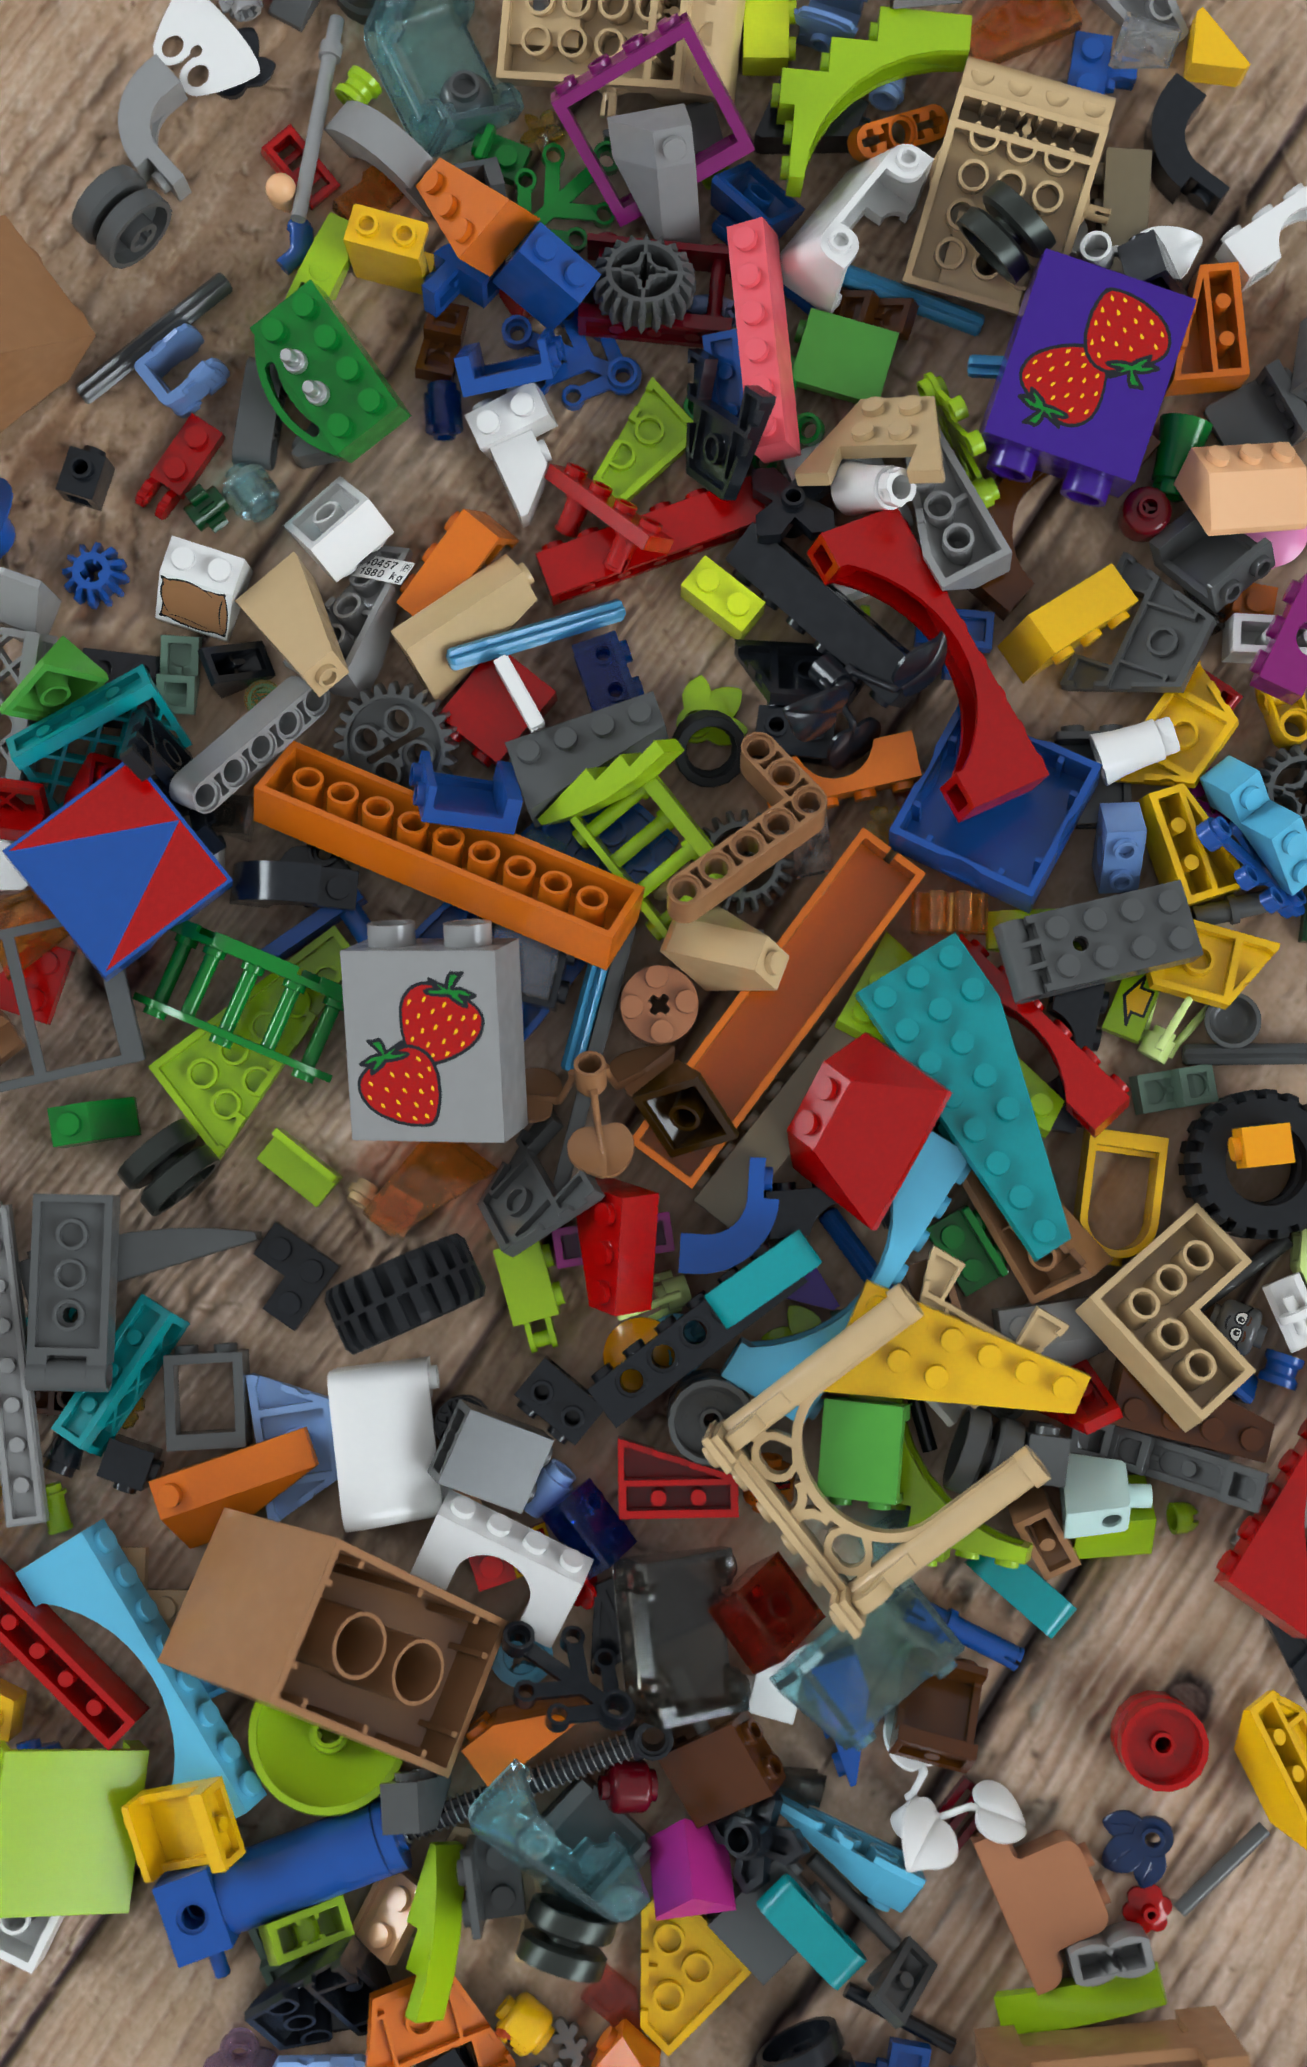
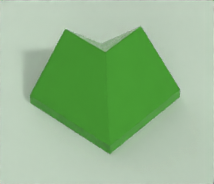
M62 636L0 706V712L4 715L40 721L100 688L109 680V677L102 668L66 637Z

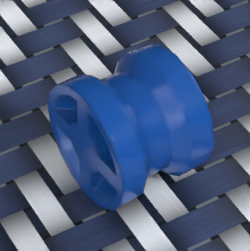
M1267 1348L1264 1355L1267 1362L1265 1368L1259 1370L1257 1378L1296 1391L1298 1383L1295 1378L1297 1372L1303 1369L1305 1361Z

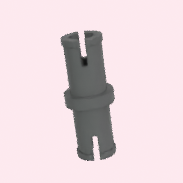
M1268 888L1236 897L1233 893L1224 895L1223 900L1198 906L1193 905L1190 908L1192 918L1213 925L1230 922L1231 925L1240 923L1242 918L1269 913L1262 906L1259 899V894Z

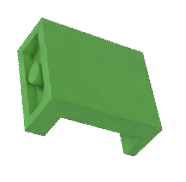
M811 308L807 321L803 319L799 321L794 342L800 343L797 356L791 355L792 372L797 387L857 404L860 399H868L875 396L881 397L899 333Z
M834 1395L824 1398L817 1486L832 1504L850 1506L852 1505V1500L868 1502L867 1508L889 1511L892 1509V1505H897L903 1501V1492H900L904 1431L905 1422L910 1420L911 1404Z

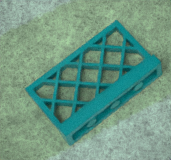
M143 664L5 739L11 760L19 771L22 770L30 782L49 783L48 787L44 785L49 808L53 813L64 805V801L58 804L53 797L56 784L70 787L74 780L71 777L59 776L63 761L83 764L89 753H95L98 742L117 745L113 758L120 760L119 754L132 712L137 709L138 705L152 697L157 704L154 715L168 730L175 731L179 737L177 739L185 748L191 746L192 742L153 683L150 674ZM163 714L167 720H162ZM111 720L124 722L119 737L102 734L103 724ZM76 739L90 741L86 755L66 752L69 743ZM42 758L56 760L52 774L35 772L31 764Z

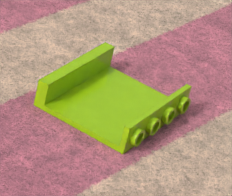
M124 1740L123 1748L110 1749L109 1751L107 1749H10L5 1741H0V1918L129 1913L136 1855L124 1825L121 1808L140 1791L145 1789L149 1749L140 1740Z

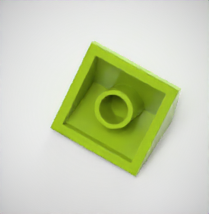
M1138 1474L1127 1475L1128 1484H1147L1145 1476ZM1153 1505L1152 1508H1131L1129 1527L1124 1532L1071 1538L1070 1540L1079 1559L1152 1554L1157 1520Z

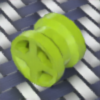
M353 65L347 72L348 79L346 82L339 83L334 89L335 95L343 105L347 100L358 101L368 105L371 99H377L382 93L379 83L367 71L356 65Z

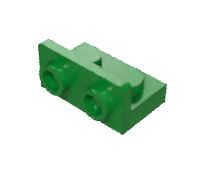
M963 1205L926 1228L930 1232L929 1239L932 1244L966 1264L956 1280V1284L965 1297L998 1277H1004L1009 1274L1005 1266L1007 1261L997 1244L994 1243L992 1245L984 1231L987 1230V1227L976 1209L971 1211L969 1206Z

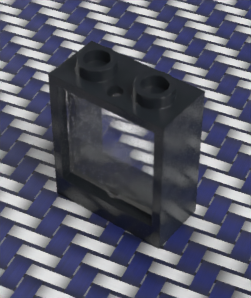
M492 922V938H519L522 1004L556 1012L558 1003H566L570 981H565L564 976L567 965L574 966L576 958Z

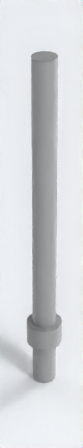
M337 14L330 15L326 38L320 43L318 58L321 64L291 212V220L296 223L306 222L335 67L340 63L343 45L340 41L344 18Z

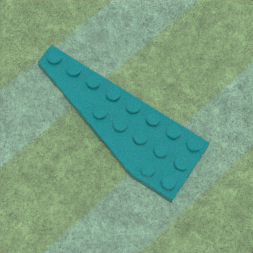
M953 933L858 991L855 997L891 1049L953 1092L938 1120L1036 1262L1071 1239L1070 1231L1000 996L956 933Z

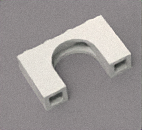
M450 1489L435 1517L410 1574L446 1591L458 1565L469 1557L489 1555L509 1562L522 1573L530 1589V1599L520 1621L528 1623L533 1628L535 1642L551 1649L584 1585L594 1559Z

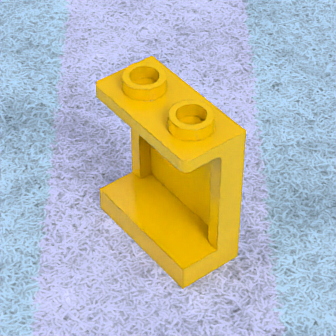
M354 204L343 241L355 277L423 295L422 285L429 273L435 272L434 254L424 252V245L429 231L428 224L401 215Z
M222 1776L145 1789L140 1791L121 1808L124 1825L128 1831L136 1855V1862L145 1883L154 1882L163 1873L204 1865L210 1866L212 1874L226 1872L246 1853Z

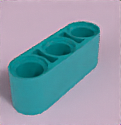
M798 1229L704 1295V1298L724 1327L729 1329L814 1270L822 1263V1260L801 1230Z
M979 1555L978 1560L967 1559L964 1562L1051 1639L1077 1610L1071 1602L1027 1564H1019L1018 1569L1006 1568L996 1565L994 1563L995 1558Z
M784 1873L756 1901L759 1910L835 1990H839L867 1962V1958L854 1941L789 1874Z

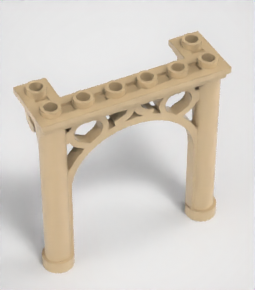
M898 1283L886 1292L887 1297L726 1420L723 1419L718 1423L715 1419L709 1424L701 1441L705 1446L702 1448V1452L708 1462L716 1469L721 1467L726 1475L731 1472L733 1479L743 1491L749 1489L759 1501L756 1503V1507L762 1517L768 1523L773 1521L783 1532L781 1539L787 1549L794 1556L799 1553L808 1564L806 1571L811 1580L819 1588L825 1586L831 1594L829 1605L831 1609L829 1611L830 1618L841 1632L844 1633L847 1630L854 1640L861 1636L862 1628L866 1626L867 1614L883 1604L891 1596L895 1588L1033 1486L1039 1488L1051 1479V1475L1042 1461L1028 1445H1025L929 1518L913 1526L899 1529L877 1528L856 1521L837 1509L821 1492L809 1471L804 1455L803 1426L806 1415L812 1403L826 1388L924 1316L918 1303L901 1283ZM799 1405L793 1423L792 1434L779 1429H768ZM769 1440H776L791 1447L792 1464L785 1470L777 1471L772 1469L767 1464V1461L762 1458L760 1447ZM752 1441L753 1446L750 1453L746 1445ZM797 1471L799 1479L795 1480L794 1485L797 1489L798 1498L792 1506L774 1482H785L791 1479ZM808 1497H810L815 1505H807ZM815 1519L821 1521L826 1526L830 1521L836 1524L827 1532L824 1547L804 1520ZM841 1534H850L862 1538L865 1550L863 1559L853 1564L844 1562L839 1554L835 1552L833 1540ZM873 1541L900 1543L876 1562L872 1563L874 1554ZM847 1576H855L851 1580L847 1578Z

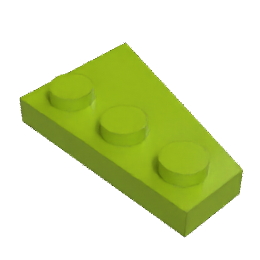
M653 377L646 386V391L639 403L629 415L628 422L621 434L614 441L592 479L613 489L611 495L614 497L622 498L629 502L686 452L687 423H693V420Z

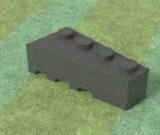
M651 691L505 742L527 810L535 828L541 825L537 819L586 768L609 767L620 754L643 753L655 740L669 739L654 692Z

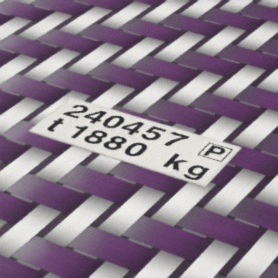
M375 556L372 560L359 566L367 558L365 557L351 576L401 585L416 563Z

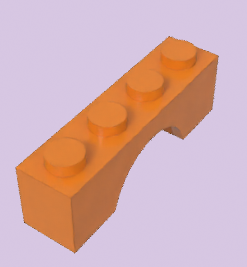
M912 730L873 739L872 749L866 762L856 772L842 778L818 776L808 770L798 756L792 757L825 792L827 796V809L839 806L838 800L854 797L855 802L871 800L877 797L878 791L891 788L893 794L911 791L914 784L922 777ZM787 782L777 783L778 785L782 786L789 785V783Z

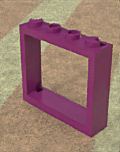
M687 12L680 16L676 13L669 18L664 17L656 24L657 30L645 37L642 33L634 35L622 44V51L612 57H609L608 54L599 56L588 65L589 71L577 78L573 74L566 76L564 81L554 87L555 91L551 93V104L620 228L639 218L642 214L631 193L619 198L569 106L681 39H685L733 132L695 155L697 183L755 150L753 140Z

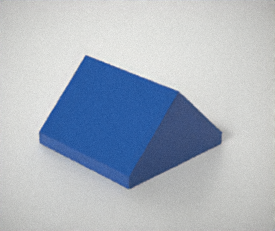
M750 160L716 174L711 181L710 205L720 214L726 213L737 223L763 217L778 234V239L785 234L805 210L794 198L785 196L786 192Z

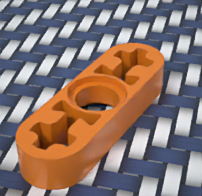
M930 104L858 126L848 136L847 146L849 153L855 160L865 162L897 145H901L892 137V126L895 122L902 125L905 131V139L902 144H912L917 147L939 140L945 136L949 123L947 113L941 106ZM932 119L934 127L918 131L916 124ZM879 135L880 143L869 147L863 146L862 139Z

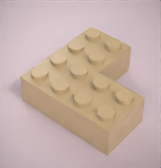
M1195 1203L1075 1310L1080 1318L1185 1433L1205 1420L1256 1372L1251 1364L1200 1310L1253 1261L1210 1218V1215L1198 1203Z

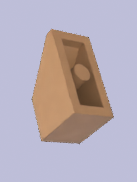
M1043 1485L1039 1488L1033 1486L1007 1506L1013 1525L1021 1539L1033 1543L1031 1556L1045 1581L1082 1565L1071 1540L1064 1539L1063 1523Z

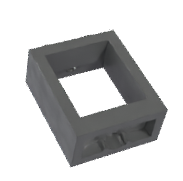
M236 1342L214 1344V1351L199 1352L198 1345L174 1346L175 1353L163 1356L167 1452L243 1448L253 1443L252 1415L245 1376L250 1374L249 1349L238 1350V1343ZM232 1362L235 1428L181 1431L178 1365Z

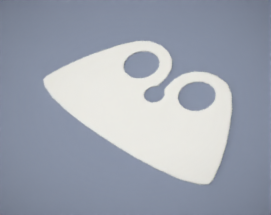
M171 0L156 33L153 54H156L165 65L171 66L177 65L186 59L194 46L199 45L202 47L200 56L191 58L180 72L179 80L188 95L204 96L221 92L245 83L260 74L257 58L250 46L234 25L210 0ZM171 36L181 37L184 42L182 51L175 57H166L162 52L163 43ZM204 65L209 70L208 80L199 87L189 85L187 76L190 70L195 66Z

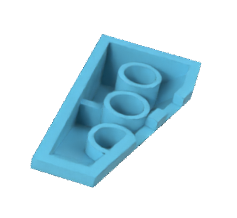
M780 1792L783 1798L780 1814L794 1828L800 1829L802 1835L857 1889L868 1897L867 1901L872 1906L884 1912H889L890 1908L902 1913L923 1888L926 1881L923 1871L906 1872L902 1849Z

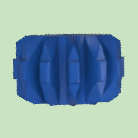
M95 542L90 552L85 545L80 544L79 552L81 555L77 558L72 554H67V559L73 566L62 569V574L69 579L64 584L66 591L74 593L73 599L80 605L87 601L91 609L97 610L101 600L107 607H112L113 601L111 596L115 594L118 597H124L125 594L119 585L130 583L129 576L123 573L128 566L123 558H117L118 552L113 547H109L104 551L103 545ZM99 570V579L93 582V572Z

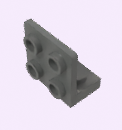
M517 1828L470 1834L466 1847L460 1849V1860H457V1877L459 1886H466V1902H462L464 1928L471 1927L473 1940H478L482 1938L486 1919L526 1914L527 1907Z

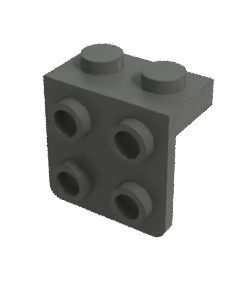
M1279 359L1266 365L1254 381L1206 407L1204 417L1213 424L1212 431L1221 446L1289 442L1293 447L1307 438V402L1290 392L1293 374L1288 368L1283 367Z

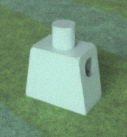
M1069 1453L1065 1488L1059 1487L1064 1539L1124 1532L1129 1527L1131 1508H1152V1485L1128 1484L1127 1468L1122 1460Z

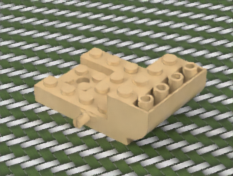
M503 0L496 78L505 85L554 88L563 82L566 76L573 74L577 78L589 71L588 65L599 56L608 54L609 57H612L623 50L622 44L634 35L642 33L645 37L657 30L656 24L664 17L669 18L676 13L680 16L687 12L733 103L735 102L746 0H550L548 7L542 11H535L533 6L534 0ZM684 38L596 90L602 93L600 117L605 119L616 115L618 95L628 92L651 94L661 104L676 105L685 103L686 106L695 102L703 104L713 102L716 108H720Z
M968 56L942 147L935 155L929 171V191L902 284L938 295L939 293L1005 312L1017 318L1032 271L1039 259L1024 252L1029 260L1030 270L1015 285L1008 282L997 271L989 276L982 275L976 268V260L980 254L960 231L957 221L972 206L981 208L988 213L983 204L982 196L997 180H1000L1014 189L1048 226L1056 240V244L1051 250L1070 256L1079 226L1084 219L1106 226L1112 209L1090 204V190L1109 131L1116 98Z

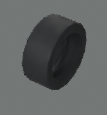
M701 710L690 714L679 723L672 739L676 738L685 751L674 761L679 771L688 781L700 787L715 788L729 783L741 772V743L745 737L739 726L730 716L718 710ZM705 727H717L725 731L732 744L728 760L722 766L713 770H701L695 767L689 761L687 755L689 739L696 731Z

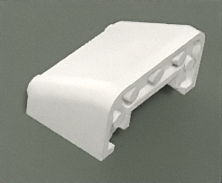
M901 144L848 170L781 251L783 285L818 310L833 313L842 299L840 290L847 268L853 262L859 250V240L852 229L863 216L878 226L885 218L890 216H900L899 220L905 224L916 211L934 158L912 144Z
M429 1356L339 1367L330 1371L327 1378L341 1516L345 1532L363 1531L435 1518L451 1489L438 1484L427 1472L437 1451L431 1398L433 1397V1389L440 1388L438 1366L431 1365Z

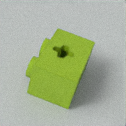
M343 1895L258 1926L269 1967L280 1966L334 1944L341 1939L355 1935Z

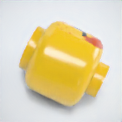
M523 1992L515 1999L509 1994L501 2002L494 2014L499 2018L495 2028L497 2037L521 2057L533 2053L535 2056L538 2055L555 2032V2028L552 2026V2012L529 1992Z

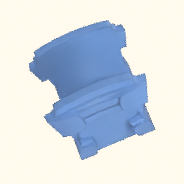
M810 0L808 6L803 5L802 8H794L795 22L800 28L796 43L813 48L819 52L829 53L831 37L853 39L859 30L857 26L864 2L867 3L868 0Z
M187 323L174 328L162 340L155 343L150 351L139 358L134 365L137 373L164 406L170 407L180 418H187L191 413L197 412L201 408V399L208 394L211 396L227 383V378L230 376V372L221 360L211 357L206 361L202 360L178 387L173 390L169 388L162 378L178 363L187 360L198 352L204 343L200 332L194 326Z

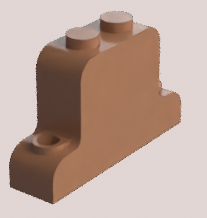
M976 1829L970 1839L1038 1996L1051 1991L1060 1984L1062 1969L1065 1968L1059 1951L1102 1932L1108 1924L1109 1916L1105 1905L1111 1903V1900L1102 1880L1099 1879L1094 1882L1089 1867L1095 1865L1091 1853L1085 1842L1077 1844L1071 1834L1064 1830L1052 1831L1014 1848L1013 1844L993 1842Z

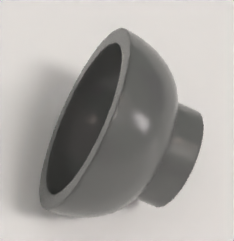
M460 70L450 76L443 84L440 91L439 104L443 115L450 122L460 126H473L484 121L493 109L494 97L489 84L483 77L468 70Z
M1240 993L1226 1010L1208 1005L1204 1015V1026L1209 1037L1218 1045L1226 1048H1241L1251 1043L1257 1037L1261 1028V1013L1256 1003L1250 997Z

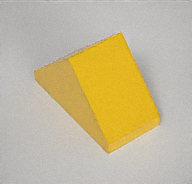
M1204 7L1196 12L1189 28L1183 78L1189 82L1236 87L1243 81L1251 64Z

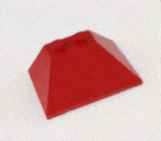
M865 1032L823 1061L787 1129L792 1167L868 1228L877 1231L953 1092L875 1036Z

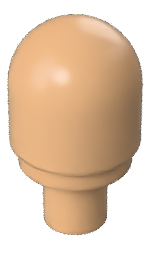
M285 173L271 175L265 187L271 205L283 212H291L296 192L294 180Z

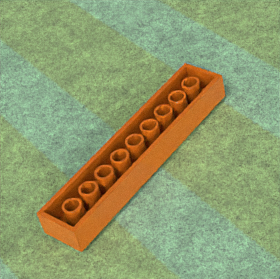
M296 741L289 744L254 786V821L481 918L491 920L495 924L601 969H608L639 919L645 887L516 833L512 835L421 822L419 808L413 805V790Z

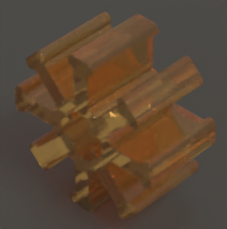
M930 890V893L912 892L910 934H927V936L940 937L956 933L957 936L962 934L967 937V935L984 936L988 933L987 893H972V891L959 890L954 893H948L944 890Z

